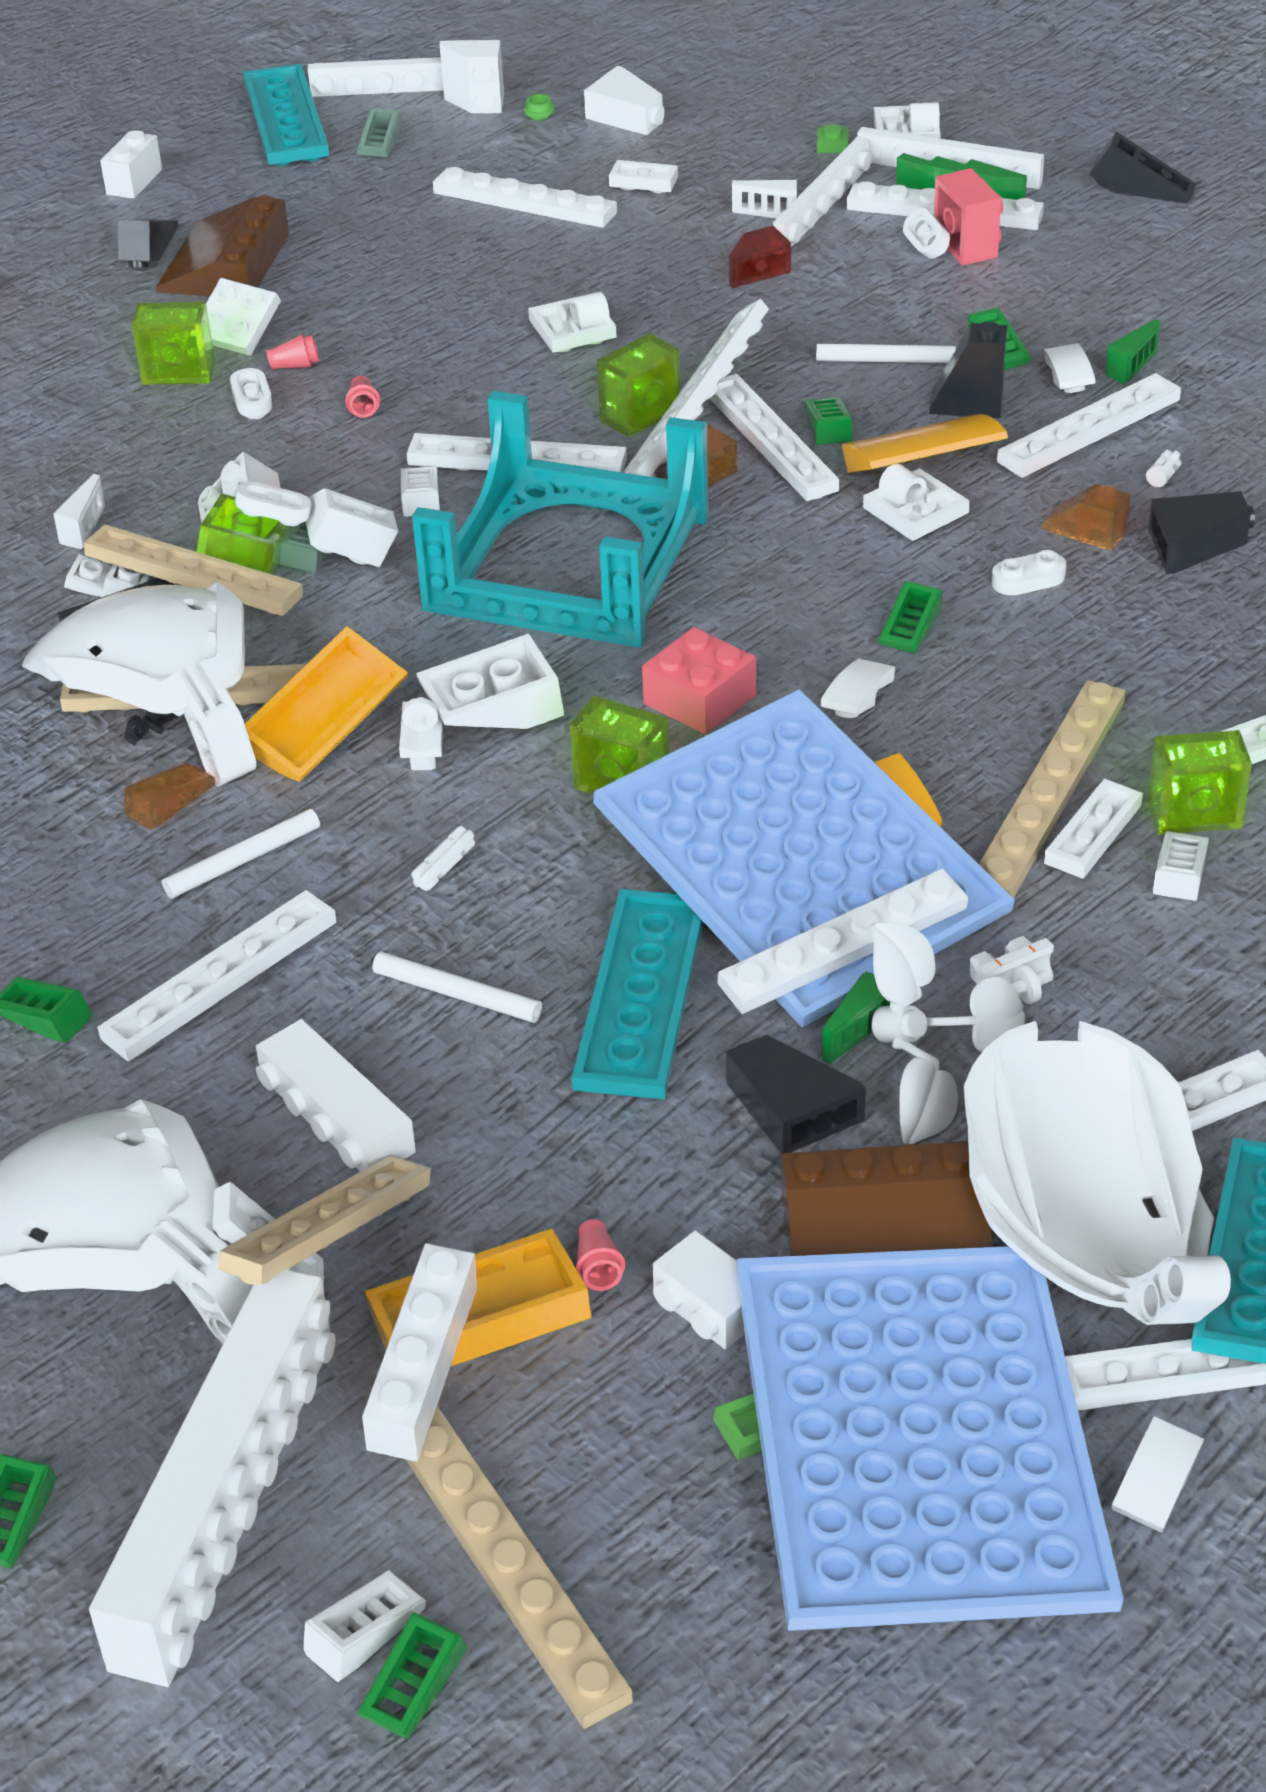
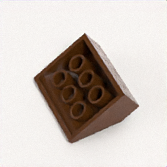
M268 195L253 197L197 221L157 284V292L210 297L220 278L258 288L289 235L285 199H275Z
M968 1141L782 1153V1198L790 1256L993 1247L991 1227L983 1214L970 1178Z

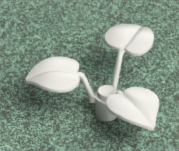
M894 922L874 923L870 925L874 942V976L881 995L890 1001V1006H882L875 1011L872 1018V1030L879 1041L893 1043L894 1049H903L916 1056L904 1069L900 1085L903 1144H914L942 1132L951 1124L957 1111L958 1093L952 1075L947 1071L938 1070L939 1060L908 1042L917 1041L925 1034L929 1026L973 1025V1044L978 1051L982 1052L985 1047L1006 1031L1024 1025L1025 1015L1022 1010V1001L1015 988L1003 978L988 977L980 980L971 993L970 1009L973 1016L926 1018L922 1011L910 1004L921 998L922 992L920 987L930 983L935 974V957L929 941L922 933L905 924Z

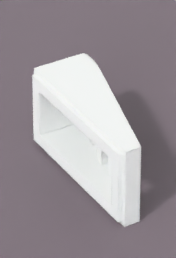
M732 180L733 213L778 218L797 199V180ZM742 191L748 192V203H742ZM754 193L761 194V202H755ZM767 195H773L774 202H767ZM780 197H787V202H780Z
M437 466L401 469L403 516H412L417 507L440 510Z
M93 474L53 513L60 544L82 549L84 542L91 536L105 507L100 475Z
M1166 831L1155 872L1153 894L1197 901L1209 838Z
M388 1570L305 1621L304 1652L328 1675L339 1682L358 1669L402 1630L412 1612L420 1614L425 1609L426 1600ZM382 1597H384L391 1604H393L395 1608L390 1610L379 1600ZM367 1611L375 1620L372 1621L364 1613ZM350 1626L356 1632H350L347 1627Z

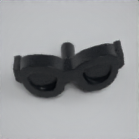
M147 710L143 717L135 714L127 722L125 740L135 746L136 742L149 729L162 734L164 727L161 725L171 721L173 717L179 718V716L174 713L160 714Z

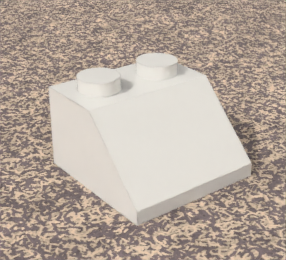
M500 40L440 41L444 100L470 113H502L504 85Z

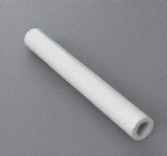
M817 344L816 361L948 363L956 350V346Z
M308 809L162 880L163 888L166 894L173 899L319 828V819L312 809Z
M379 952L373 962L374 973L532 1023L539 1019L542 1011L541 1001L385 952Z

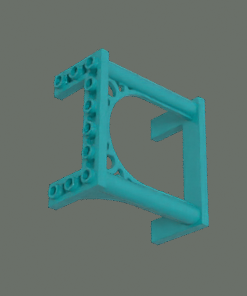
M492 391L487 398L492 449L489 468L477 503L460 531L456 534L455 513L417 507L412 515L422 611L642 648L646 640L645 618L694 523L705 525L709 517L707 422L670 417L666 424L668 479L532 459L528 396ZM575 504L613 510L630 519L639 528L644 538L643 546L642 542L610 537L603 538L599 545L602 600L473 579L498 535L509 523L528 512L548 506Z

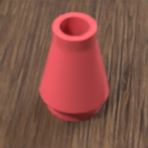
M301 334L273 349L267 350V357L272 371L286 368L313 367V363L320 362L313 335L304 336V334Z
M357 376L351 382L345 403L351 414L365 418L377 412L381 399L369 378Z
M596 1219L585 1221L578 1228L579 1243L576 1270L588 1288L595 1291L609 1290L620 1282L625 1270V1260L602 1221Z

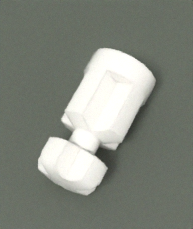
M1165 450L1161 454L1160 458L1155 461L1146 473V479L1149 484L1154 487H1162L1175 473V470L1182 464L1179 460L1181 454L1178 451L1171 452L1170 450Z

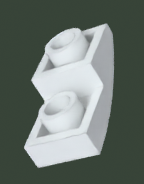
M1079 343L1044 349L1045 363L1052 369L1053 383L1059 389H1064L1066 393L1080 392L1086 389L1085 385L1095 383L1092 367Z
M78 554L66 576L64 587L77 592L104 597L147 582L151 576L137 573L134 570L115 564L110 566L96 559Z
M857 659L834 679L821 698V707L833 709L835 714L841 717H858L860 713L875 706L878 689L894 682L895 666Z
M1154 1416L1113 1501L1112 1510L1163 1533L1204 1439Z

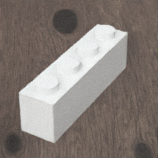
M302 1019L256 1045L259 1066L256 1067V1073L262 1085L269 1091L274 1089L283 1098L287 1108L293 1115H301L309 1122L319 1140L330 1142L338 1150L341 1159L349 1168L353 1169L356 1167L361 1172L390 1155L406 1159L416 1153L412 1120Z
M425 1243L362 1416L367 1451L418 1462L477 1290L475 1253Z

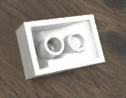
M529 633L416 673L417 679L428 698L437 706L438 714L445 725L528 729L564 716L558 677Z

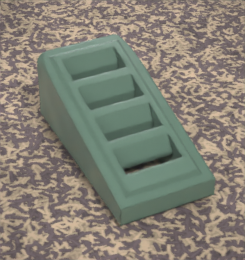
M370 108L357 147V155L388 157L402 127L400 111Z
M305 522L293 526L285 536L281 544L279 564L316 573L325 553L310 544Z

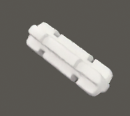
M462 826L457 827L447 839H444L424 859L425 862H421L412 871L411 875L414 879L412 883L416 888L420 887L424 891L430 890L463 857L462 855H465L475 845L474 833Z

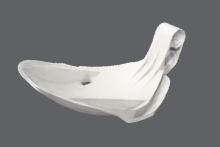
M217 581L207 588L182 585L146 586L118 592L98 599L59 622L38 641L23 661L22 667L40 674L50 681H61L67 688L106 695L152 713H174L179 717L184 714L205 771L216 786L220 787L256 769V759L244 721L228 694V688L234 686L241 679L244 672V607L242 602L231 591ZM95 645L102 650L97 657L89 651Z
M1036 1021L1006 1031L984 1048L972 1065L963 1086L968 1124L970 1178L989 1226L1003 1242L1032 1268L1058 1286L1083 1299L1101 1305L1123 1308L1147 1325L1199 1322L1228 1297L1231 1279L1224 1259L1217 1255L1208 1256L1214 1216L1199 1190L1203 1168L1195 1146L1181 1085L1162 1064L1143 1048L1111 1030L1079 1021L1078 1041H1037L1038 1027ZM1152 1198L1160 1215L1159 1218H1152L1149 1215L1142 1199Z
M140 1099L123 1109L94 1113L62 1123L37 1135L0 1161V1285L6 1283L21 1292L76 1288L141 1292L155 1289L164 1283L171 1284L174 1280L192 1302L214 1336L222 1343L225 1342L253 1287L252 1284L242 1282L238 1276L218 1270L219 1251L229 1246L214 1234L215 1230L212 1224L214 1190L219 1188V1185L194 1132L184 1116ZM38 1227L48 1233L43 1243L29 1237L33 1228Z

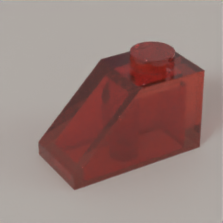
M774 225L744 233L729 255V286L732 289L791 273V242Z

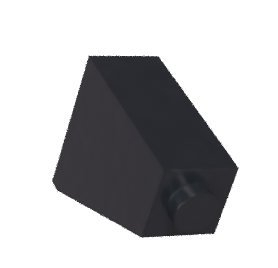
M994 322L971 323L932 389L929 414L953 416L984 414L992 418H1001L1008 325H998Z
M1241 491L1152 499L1148 531L1166 574H1175L1246 545L1249 529L1253 528L1255 524V514L1253 507L1247 505Z
M766 1034L726 1051L727 1085L781 1154L791 1153L865 1121L866 1088L863 1084Z

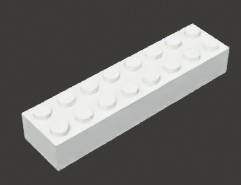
M285 1270L267 1283L253 1285L89 1607L107 1672L169 1688L178 1668H184L187 1665L192 1654L193 1636L201 1620L206 1621L209 1618L215 1603V1589L222 1575H228L234 1566L237 1555V1543L243 1530H249L255 1521L258 1499L264 1486H271L275 1479L278 1468V1456L284 1444L289 1445L294 1439L298 1424L297 1416L303 1404L310 1403L314 1396L317 1374L322 1363H328L333 1356L336 1337L330 1331L328 1320L330 1302L325 1300L321 1277Z

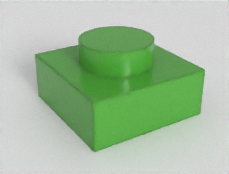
M830 124L817 128V153H842L848 147V127Z
M754 1393L715 1408L713 1420L737 1460L762 1451Z

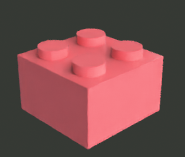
M972 168L936 176L934 216L950 234L947 250L962 266L998 257V244L1002 238L999 228L1000 214L1003 212L1001 196Z
M696 627L691 628L642 665L644 704L705 735L757 695L756 656Z

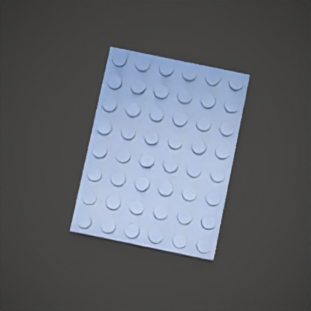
M797 690L594 791V804L740 962L942 868L969 898L967 909L919 931L929 941L934 954L1013 910L1015 899L801 690ZM874 953L775 1000L803 1028L836 1010L862 973L864 974L867 971L874 974Z
M1009 1246L737 1259L736 1273L788 1631L1120 1612L1124 1599L1050 1293L1044 1275L1032 1268Z

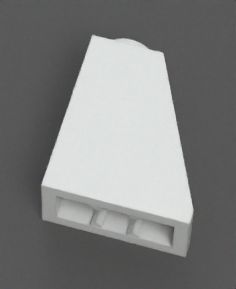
M616 66L584 90L586 119L648 135L663 123L665 111L662 103V94L623 67Z

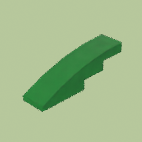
M903 153L897 157L896 185H903L909 189H935L936 176L972 168L1002 198L1014 200L1026 198L1027 175L974 159L963 164L940 156H936L933 160L929 161Z

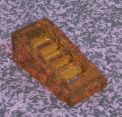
M186 762L125 788V815L127 818L150 830L156 828L214 786L215 777Z

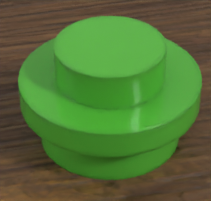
M534 94L527 98L524 112L533 120H545L554 113V104L551 102L550 96Z

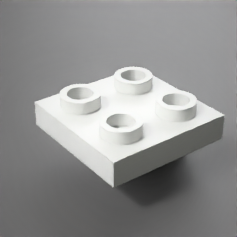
M925 102L910 103L909 106L874 107L875 129L940 138L939 103Z
M220 278L190 334L195 341L251 356L281 300L275 292Z
M601 291L528 308L530 322L552 353L567 352L575 347L600 344L604 340L617 338L616 325L609 317L608 304Z
M896 463L884 471L880 478L878 489L863 495V508L914 541L968 514L969 500L919 468L912 472L903 465Z

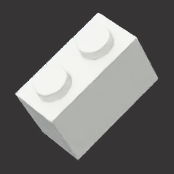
M138 130L128 132L100 160L106 194L135 199L162 170L157 135L144 134V132Z
M695 1230L653 1263V1295L665 1310L675 1311L691 1323V1326L699 1336L704 1339L711 1338L725 1350L745 1334L736 1273L737 1261Z

